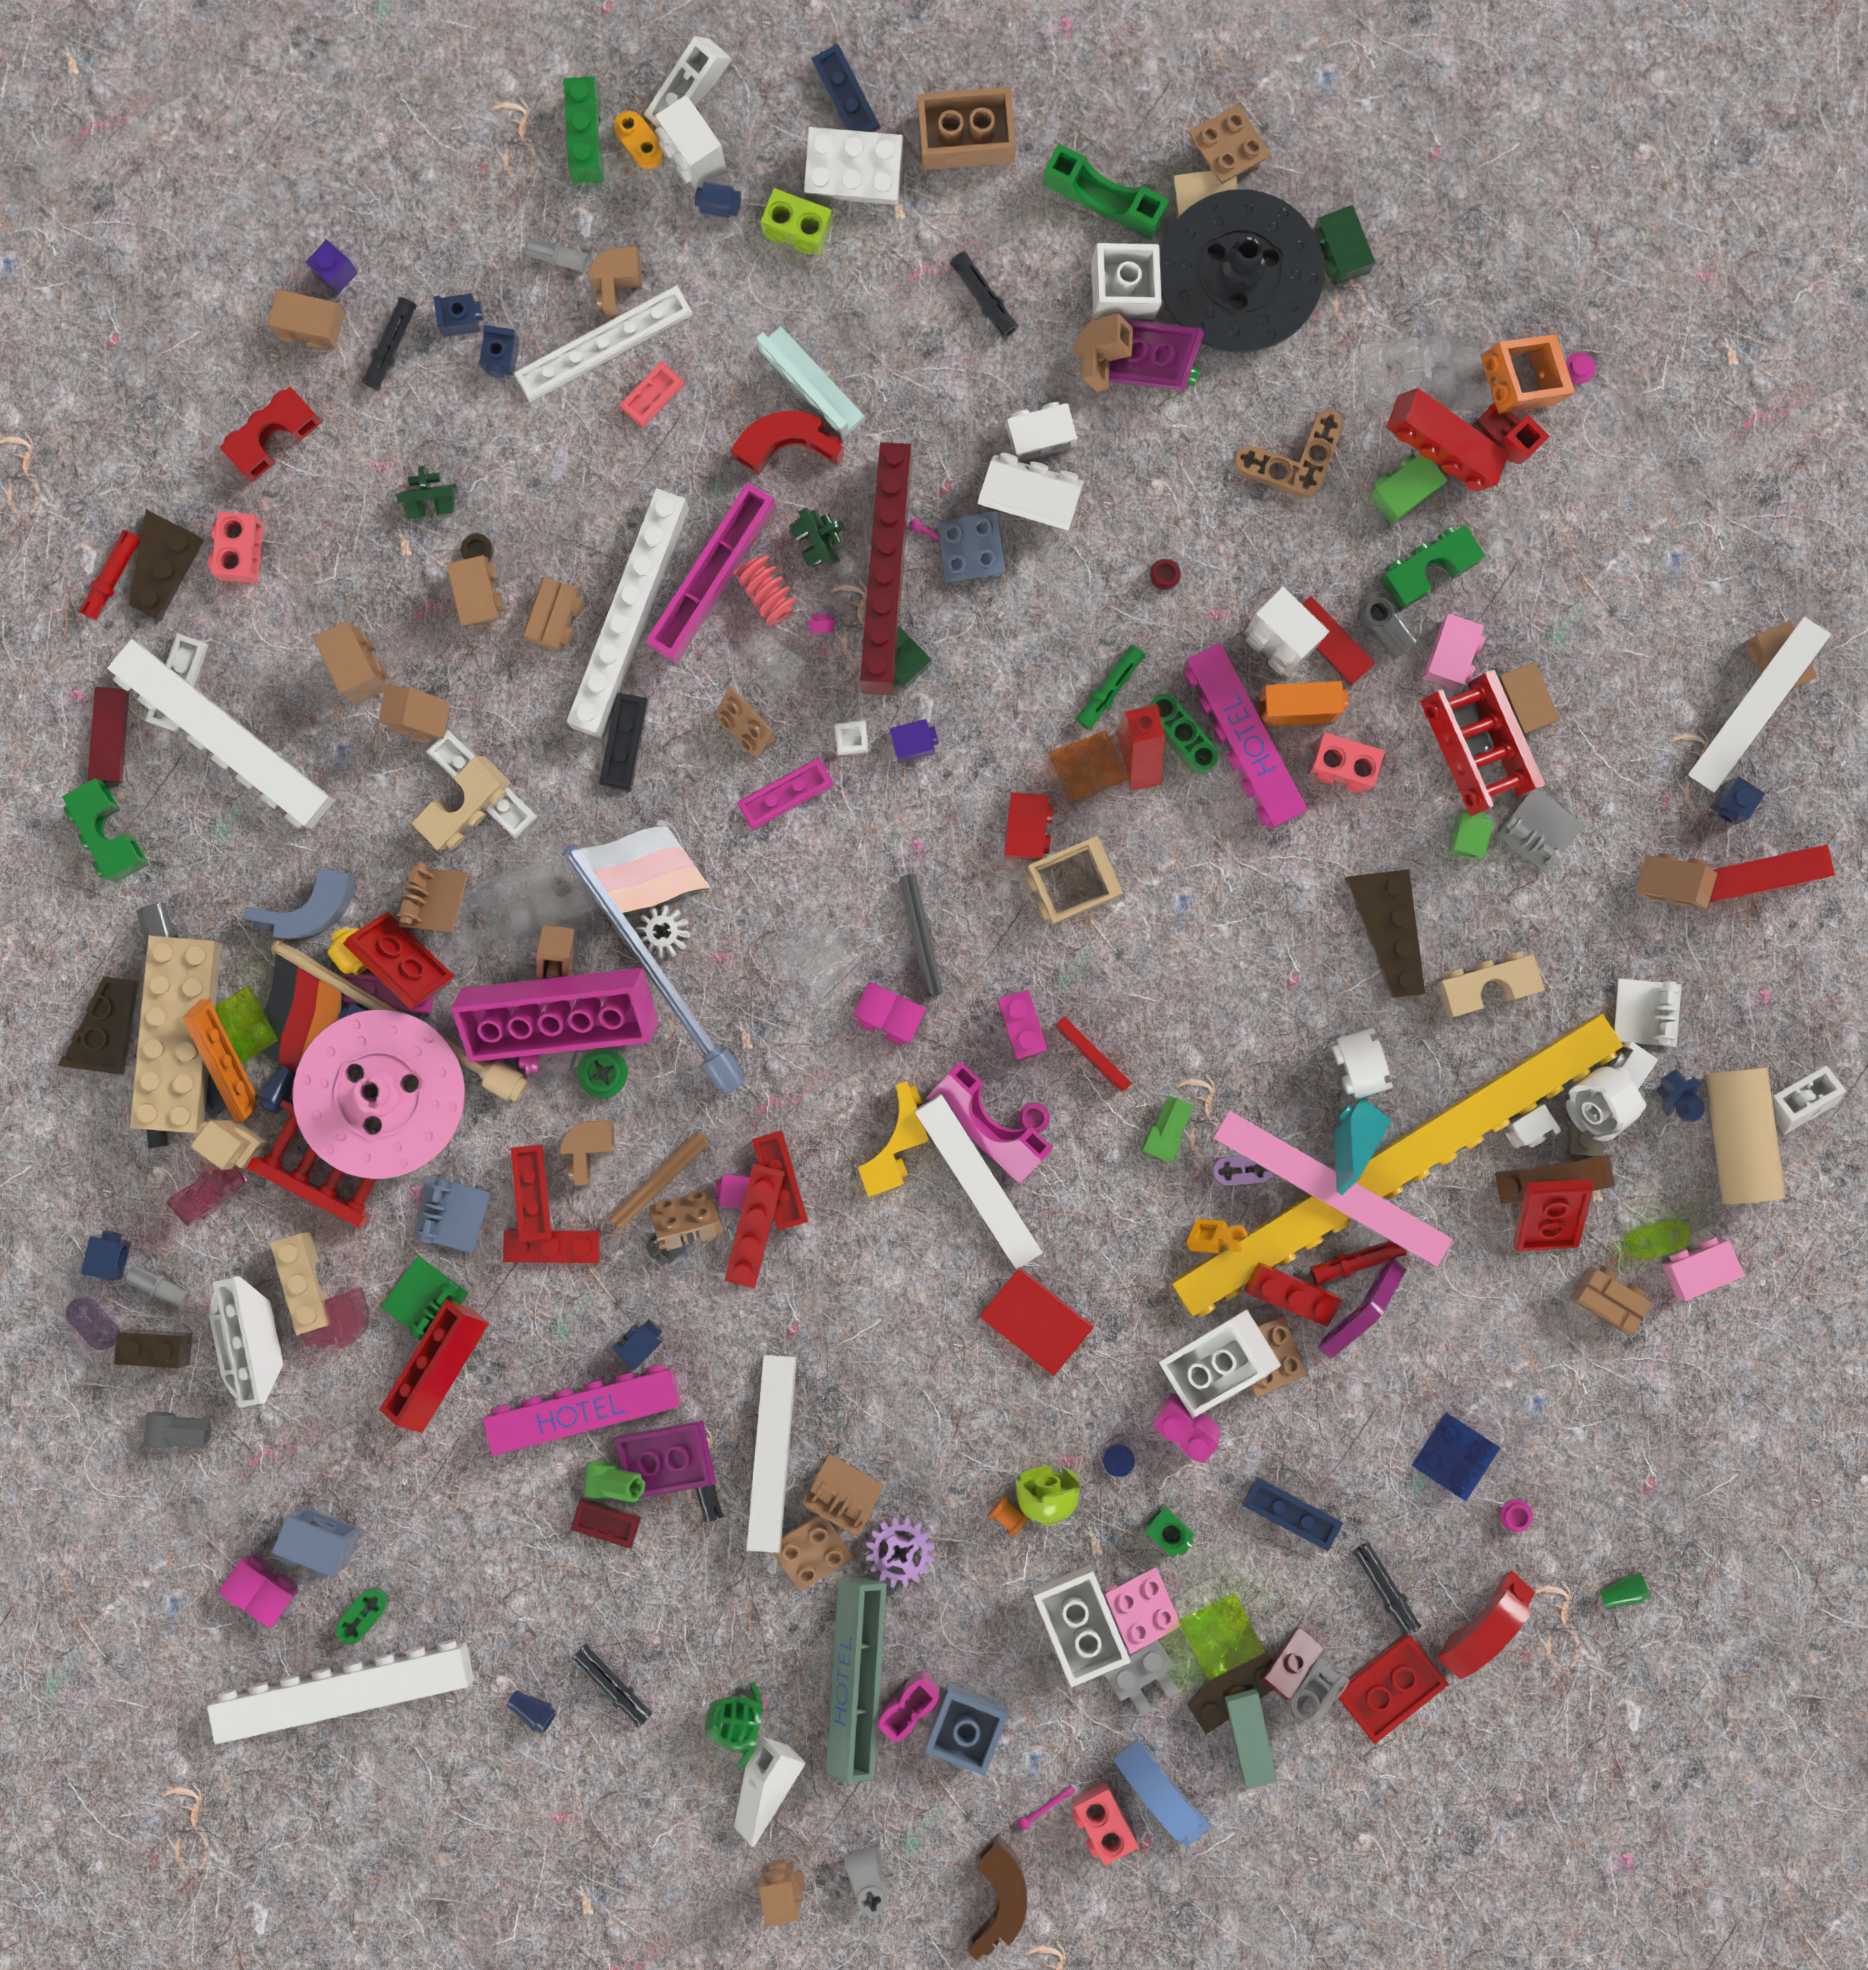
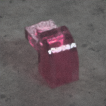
M213 1164L206 1168L193 1184L172 1195L166 1204L188 1227L197 1220H205L215 1213L237 1193L247 1179L235 1166L232 1169L222 1170Z
M358 1288L325 1299V1305L332 1324L302 1334L305 1347L316 1344L317 1350L335 1344L334 1337L337 1339L339 1348L355 1343L362 1337L369 1323V1308L363 1289Z

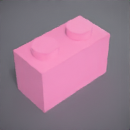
M1448 613L1441 621L1422 678L1455 690L1461 688L1464 683L1469 684L1475 671V666L1471 665L1474 654L1479 655L1484 645L1485 637L1481 636L1484 625Z
M1712 1236L1699 1241V1247L1688 1252L1687 1248L1669 1254L1670 1260L1661 1263L1676 1299L1687 1301L1745 1276L1729 1240L1717 1239L1716 1236Z

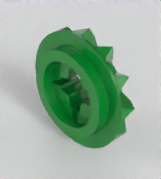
M597 1048L589 1051L583 1056L577 1069L580 1086L587 1094L596 1098L615 1096L625 1087L629 1074L626 1061L618 1052L609 1048ZM596 1061L604 1068L615 1067L608 1074L610 1085L602 1078L591 1080L599 1072Z

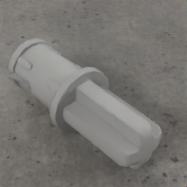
M530 238L526 244L525 253L528 257L552 263V266L555 268L563 266L582 273L587 269L589 254L586 252L583 253L563 247V244L560 242L555 245L534 238Z
M132 1266L125 1277L126 1283L150 1294L149 1297L151 1299L158 1298L179 1310L184 1307L190 1296V1291L166 1281L165 1276L158 1277L137 1266Z

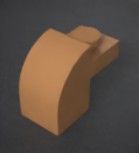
M637 246L607 249L596 257L590 267L589 281L592 289L597 290L598 309H603L607 320L619 316L618 289L642 287L641 257Z
M1118 313L1098 318L1089 323L1080 332L1073 347V353L1083 362L1080 366L1082 379L1096 392L1108 390L1109 362L1132 355L1133 327Z
M614 1120L579 1123L571 1128L563 1138L560 1154H573V1160L568 1161L569 1179H574V1186L591 1184L590 1153L615 1152Z

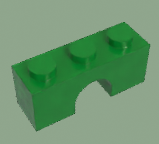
M595 76L563 78L569 173L574 184L604 182L603 151L600 144L598 122H601L600 92Z
M1466 524L1457 530L1454 526L1449 527L1437 536L1439 541L1429 546L1428 542H1425L1411 552L1413 557L1403 562L1400 558L1385 568L1387 573L1380 581L1399 611L1422 599L1433 589L1425 576L1426 566L1432 564L1440 565L1454 579L1477 565L1485 557L1484 552Z
M95 778L62 796L66 804L63 807L68 819L78 826L81 832L78 834V838L87 851H91L95 859L92 862L93 867L101 878L118 882L149 865L135 837L125 833L112 840L106 837L104 833L105 821L109 816L120 811L106 782Z

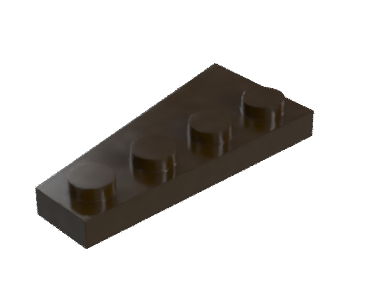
M1409 869L1345 877L1348 888L1351 889L1357 911L1361 915L1367 930L1366 934L1370 944L1373 945L1378 958L1377 962L1391 997L1398 998L1425 994Z

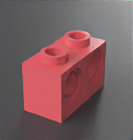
M217 512V521L213 522L211 529L212 538L215 540L214 551L210 552L208 558L211 574L220 581L258 584L264 522L253 514ZM241 526V534L236 538H231V531L235 527ZM233 557H238L239 562L237 566L233 569H228L227 564L229 560Z
M1324 732L1319 737L1309 773L1316 775L1315 779L1320 782L1334 784V781L1346 784V789L1350 791L1364 793L1365 790L1369 791L1375 786L1385 750ZM1325 753H1332L1337 757V767L1331 768L1324 763L1323 757ZM1355 762H1362L1367 766L1368 774L1366 777L1358 776L1355 773Z
M1107 1781L1072 1798L1075 1808L1071 1811L1072 1817L1079 1830L1085 1827L1090 1837L1086 1840V1843L1094 1859L1100 1856L1104 1866L1139 1848L1137 1838ZM1092 1804H1100L1104 1807L1102 1813L1097 1816H1091L1086 1811ZM1108 1833H1115L1119 1836L1117 1842L1112 1845L1104 1844L1102 1838Z

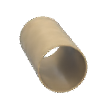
M1768 1067L1705 1074L1722 1204L1755 1203L1786 1198Z

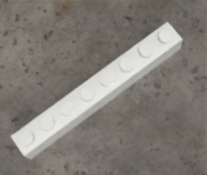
M658 488L654 492L567 719V723L575 730L600 739L603 736L615 704L617 692L619 693L688 514L689 506L685 498Z
M131 639L108 666L107 669L116 675L112 679L115 683L126 691H129L131 688L140 694L137 698L140 703L151 711L155 708L159 709L165 714L162 717L165 723L176 731L180 727L189 733L186 739L200 750L204 747L214 753L211 759L225 770L229 766L238 773L235 778L248 789H251L253 786L262 792L260 798L274 809L278 805L287 812L284 818L300 829L304 825L312 829L334 803L335 799L141 644Z
M448 1640L437 1644V1649L425 1651L424 1647H417L407 1650L405 1652L406 1656L394 1658L393 1654H386L374 1658V1663L362 1665V1661H355L343 1665V1670L331 1672L330 1668H324L312 1672L311 1677L299 1679V1675H294L279 1680L280 1684L268 1687V1683L263 1682L248 1687V1691L237 1694L236 1689L218 1693L216 1695L217 1699L207 1706L214 1744L469 1687L474 1681L467 1643L456 1644V1640Z

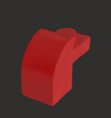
M1495 402L1474 422L1490 440L1509 453L1507 460L1515 464L1525 462L1550 437L1528 414L1522 420L1513 412L1498 414Z

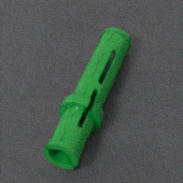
M1133 644L1128 646L1126 652L1100 687L1090 693L1091 699L1079 715L1075 717L1078 724L1091 731L1106 709L1110 710L1113 706L1112 700L1129 680L1142 660L1146 658V654L1140 648Z

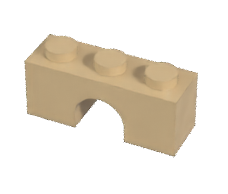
M474 756L454 777V780L461 786L464 792V803L459 810H453L444 800L432 801L411 823L437 851L449 848L453 850L465 838L462 834L470 826L474 828L485 818L484 811L491 804L493 806L498 804L506 796L507 792L505 789L511 782L486 756Z
M1523 951L1504 956L1505 963L1494 966L1493 960L1475 964V971L1464 974L1462 969L1444 973L1445 980L1436 982L1447 1019L1484 1009L1481 990L1488 981H1494L1503 988L1507 1001L1545 991L1534 954L1524 957Z
M210 1120L208 1123H202L195 1131L193 1137L196 1140L190 1147L222 1170L232 1169L234 1165L242 1169L247 1168L251 1158L258 1157L269 1142L241 1122H234V1120Z
M311 1232L299 1233L270 1242L296 1335L337 1323L329 1294L322 1291L317 1280L315 1264L319 1262Z

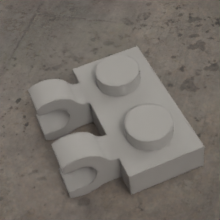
M1158 1639L1128 1655L1130 1663L1104 1673V1676L1121 1702L1130 1697L1142 1717L1153 1711L1141 1689L1157 1679L1169 1699L1180 1693L1179 1688L1168 1673L1175 1665Z

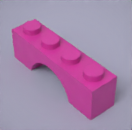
M960 1061L927 1098L932 1100L941 1094L966 1134L980 1146L986 1155L992 1157L1004 1169L1007 1175L1013 1177L1020 1184L1044 1160L1053 1147L1031 1126L1022 1129H1009L993 1121L986 1113L982 1104L981 1090L983 1082Z

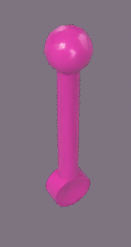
M918 519L911 520L909 524L911 530H919L940 542V536L937 533L924 527Z
M1071 1785L1067 1786L1059 1795L1030 1816L1020 1818L1017 1823L1018 1828L1024 1831L1027 1830L1031 1822L1064 1798L1070 1797L1075 1792Z

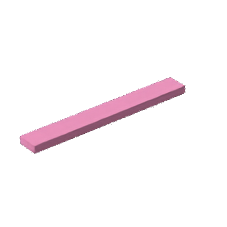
M1230 1110L1226 1113L1213 1136V1139L1436 1267L1440 1264L1453 1240L1451 1237L1357 1183L1341 1196L1336 1190V1171Z

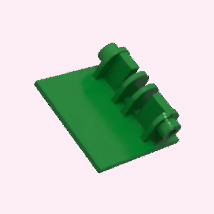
M418 1255L383 1302L381 1308L412 1330L410 1332L412 1336L421 1340L445 1300L462 1304L469 1292Z

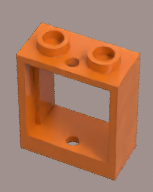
M1556 334L1498 342L1480 355L1498 414L1554 406L1575 393ZM1529 353L1540 387L1539 391L1522 393L1510 357L1511 355Z
M1342 681L1265 685L1257 696L1258 715L1265 727L1334 723L1344 713V709L1348 708L1347 689H1342Z

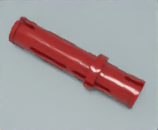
M124 529L122 530L101 572L95 581H91L89 585L91 589L79 608V613L90 619L92 618L94 621L98 620L109 597L113 598L115 594L113 590L140 542L138 536Z
M1389 1240L1347 1255L1343 1253L1338 1254L1335 1259L1310 1266V1272L1315 1285L1319 1286L1341 1277L1347 1279L1351 1277L1352 1273L1406 1256L1407 1251Z

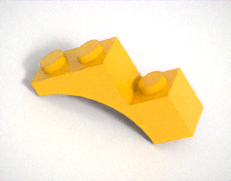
M908 1081L895 1085L899 1099V1116L894 1134L889 1143L875 1158L857 1167L868 1197L905 1184L903 1177L908 1176L903 1159L899 1158L896 1160L894 1154L929 1141L927 1130L914 1112V1110L918 1109L916 1105L922 1103L916 1085L909 1087Z

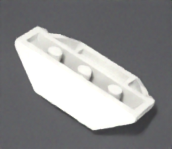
M240 1276L215 1281L212 1287L214 1292L211 1297L209 1318L221 1377L230 1393L236 1398L235 1402L239 1408L265 1403L283 1366L281 1347L278 1341L271 1302Z

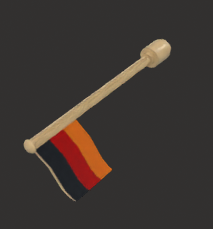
M279 938L271 947V952L273 955H276L272 988L259 1027L258 1051L296 1073L301 1058L309 1045L323 1030L338 1020L343 993L370 1010L401 1011L284 942V939ZM445 1038L456 1054L459 1063L480 1074L479 1077L483 1079L482 1087L507 1102L512 1100L517 1103L529 1085V1081L524 1078L523 1073L499 1059L494 1063L490 1061L488 1063L485 1061L469 1062L465 1049Z

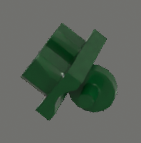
M425 465L418 466V475L408 477L409 486L420 485L421 489L401 491L396 494L398 504L403 503L408 519L425 517L423 500L433 498L437 515L455 512L454 495L458 493L457 485L449 484L431 487L430 483L441 482L440 473L429 474Z
M807 507L798 511L800 518L789 525V528L797 541H802L809 536L812 540L813 546L802 551L806 565L815 567L824 563L833 565L839 562L840 559L834 546L842 542L838 533L845 528L843 521L833 522L829 513L820 517L817 510L809 511Z

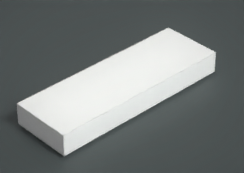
M177 633L166 665L194 687L209 645ZM155 708L153 711L149 709L145 719L146 722L178 732V730L176 731L162 720L165 714L159 709Z

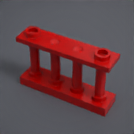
M1495 670L1486 672L1471 680L1467 684L1469 687L1467 692L1447 699L1442 689L1420 701L1424 714L1431 725L1470 816L1493 807L1494 804L1491 797L1505 791L1514 789L1516 796L1519 797L1545 785ZM1475 702L1482 719L1460 728L1452 711ZM1488 731L1495 748L1472 757L1465 739ZM1501 760L1508 777L1485 786L1478 768Z
M283 1100L280 1106L291 1111L288 1120L269 1155L252 1157L247 1169L358 1228L365 1227L372 1215L364 1211L366 1208L364 1203L377 1179L363 1178L353 1198H349L346 1202L336 1196L338 1193L336 1189L345 1172L333 1167L325 1184L321 1183L318 1187L309 1182L310 1176L308 1174L319 1156L310 1145L297 1169H293L290 1172L280 1167L283 1163L280 1160L298 1128L293 1101Z

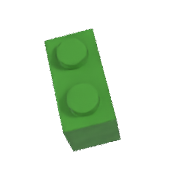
M1411 454L1398 465L1400 467L1399 471L1392 476L1387 472L1374 482L1376 488L1370 497L1392 525L1442 489L1448 481L1432 460L1421 455L1416 457L1414 454Z

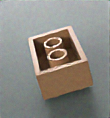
M1011 87L917 94L922 170L1015 163L1016 144Z

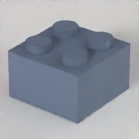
M303 1506L286 1516L272 1553L280 1556L279 1560L287 1565L298 1566L300 1564L310 1568L309 1572L317 1577H333L348 1566L362 1529Z
M948 1682L925 1740V1753L986 1776L1009 1715L1008 1705Z

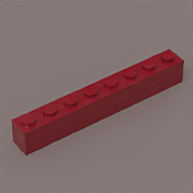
M880 442L860 673L862 694L894 695L913 460L911 444Z

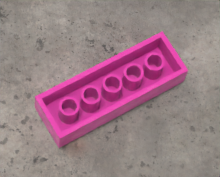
M643 968L462 988L451 1006L469 1062L650 1043L659 1023Z

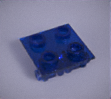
M1446 1412L1412 1466L1467 1502L1501 1447Z

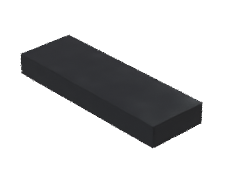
M617 692L599 782L601 786L628 791L632 790L649 703L648 698Z

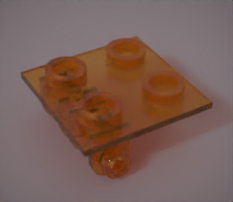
M1106 730L1048 752L1065 789L1064 793L1068 803L1073 801L1078 803V800L1089 795L1096 796V792L1099 791L1104 793L1105 789L1116 785L1122 786V782L1129 780Z

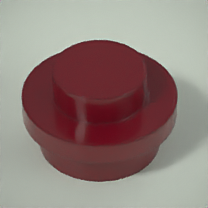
M1170 559L1156 561L1150 569V581L1160 590L1174 588L1181 578L1178 564Z

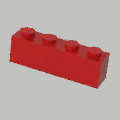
M1416 388L1398 395L1386 428L1394 433L1398 440L1411 445L1419 451L1422 457L1438 464L1445 473L1455 476L1468 489L1477 492L1498 485L1509 453L1421 389Z
M445 1300L379 1408V1411L396 1426L423 1433L488 1327L489 1322L473 1309Z

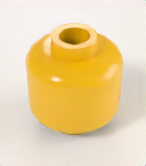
M341 928L330 937L332 943L328 948L327 954L345 974L354 973V975H359L368 969L343 945L346 938L358 931V928L350 930Z

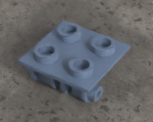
M998 511L938 522L945 584L986 576L988 579L993 580L1000 578V574L1005 573Z
M430 1176L412 1237L418 1238L419 1241L425 1243L432 1242L474 1254L491 1192Z

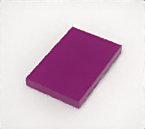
M1126 320L1133 327L1132 355L1109 362L1108 382L1185 391L1204 332L1200 328Z
M703 1420L614 1437L620 1470L641 1474L642 1480L645 1481L644 1493L639 1498L712 1486L717 1483Z

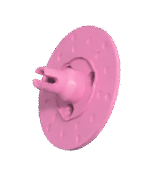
M369 1010L351 1014L323 1030L302 1056L293 1086V1105L296 1120L301 1133L310 1147L324 1161L338 1170L350 1175L371 1179H386L405 1175L433 1160L447 1146L455 1134L461 1121L465 1102V1084L462 1069L456 1054L445 1038L424 1021L409 1014L392 1010ZM360 1065L364 1069V1077L354 1083L349 1076L350 1070L354 1066ZM415 1075L419 1080V1086L416 1091L408 1093L404 1088V1081L407 1077ZM374 1084L379 1088L376 1100L368 1098L367 1095L368 1089ZM378 1117L381 1120L382 1128L377 1134L372 1135L367 1130V1123L371 1118Z

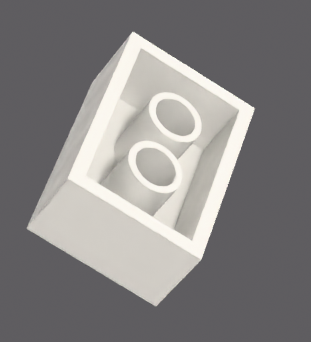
M809 127L804 185L806 197L899 205L904 144L903 135Z
M1282 587L1255 614L1244 634L1247 636L1246 642L1256 652L1262 651L1269 658V665L1277 673H1284L1286 676H1289L1317 648L1329 631L1292 594Z
M1248 1310L1243 1311L1159 1362L1192 1418L1259 1381L1281 1366Z
M1091 1564L1032 1589L1033 1597L1071 1687L1131 1662Z

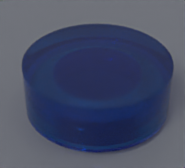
M1113 1444L1104 1451L1102 1462L1105 1470L1110 1475L1124 1477L1133 1470L1135 1457L1126 1445Z

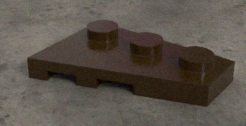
M146 509L129 606L161 622L204 539Z
M103 976L86 1009L87 1014L79 1029L75 1030L71 1038L72 1043L57 1066L124 1075L139 981Z
M1250 1624L1244 1630L1242 1637L1235 1646L1231 1647L1224 1656V1660L1214 1673L1209 1675L1187 1704L1205 1734H1208L1229 1720L1225 1697L1256 1689L1259 1699L1273 1691L1261 1680L1273 1660Z

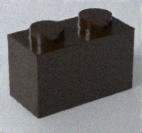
M138 1329L116 1332L114 1365L181 1368L190 1365L192 1333Z

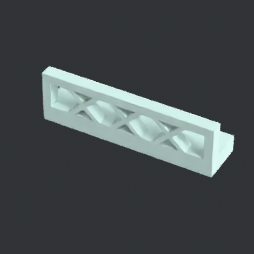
M781 326L769 337L761 333L756 338L758 349L841 440L865 420V416Z

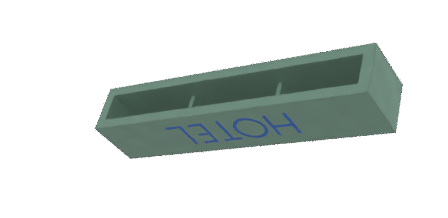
M867 1576L842 1577L838 1580L826 1774L845 1783L874 1780L887 1583Z

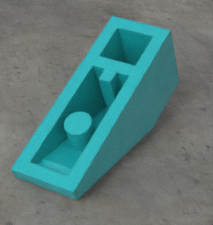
M1360 1098L1353 1106L1348 1103L1337 1116L1340 1123L1334 1132L1336 1190L1341 1196L1359 1180L1392 1121L1363 1098Z

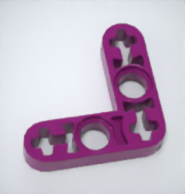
M1396 1259L1390 1260L1376 1276L1361 1305L1327 1333L1318 1345V1349L1329 1359H1332L1370 1328L1386 1310L1407 1269Z

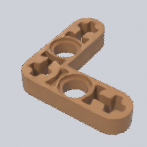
M1330 409L1323 410L1318 414L1299 462L1248 445L1242 447L1237 452L1234 458V468L1238 474L1301 498L1313 497L1322 485L1343 427L1342 417L1338 412ZM1327 419H1331L1332 426L1335 428L1330 429L1326 440L1321 439L1320 436L1324 429L1322 423ZM1314 446L1323 448L1326 458L1320 462L1312 460L1309 456V449ZM1247 455H1252V461L1256 464L1261 465L1263 459L1268 460L1263 469V474H1260L1258 472L1261 466L1251 464L1250 468L1244 467V461L1240 458L1245 459ZM1275 464L1282 465L1286 470V476L1283 479L1276 480L1271 477L1269 468ZM1309 468L1315 469L1311 478V483L1315 486L1310 485L1308 490L1302 488L1303 482L1299 481V479L1304 480Z

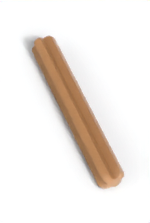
M696 1132L610 1215L612 1223L619 1229L623 1228L708 1146V1139L701 1132Z

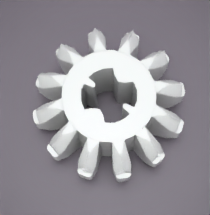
M667 905L662 907L661 915H659L655 907L650 908L653 918L650 920L647 916L642 915L640 919L647 924V927H637L636 932L646 934L645 937L640 939L644 945L650 943L647 949L651 955L658 948L657 956L659 959H664L666 949L671 957H676L675 945L683 950L687 947L683 942L679 941L680 937L690 938L691 936L690 932L680 930L689 924L688 920L682 919L677 922L681 915L678 909L673 911L669 917L670 909ZM669 925L670 929H667V931L671 933L668 938L661 937L658 940L656 936L660 934L656 932L659 926L665 928Z

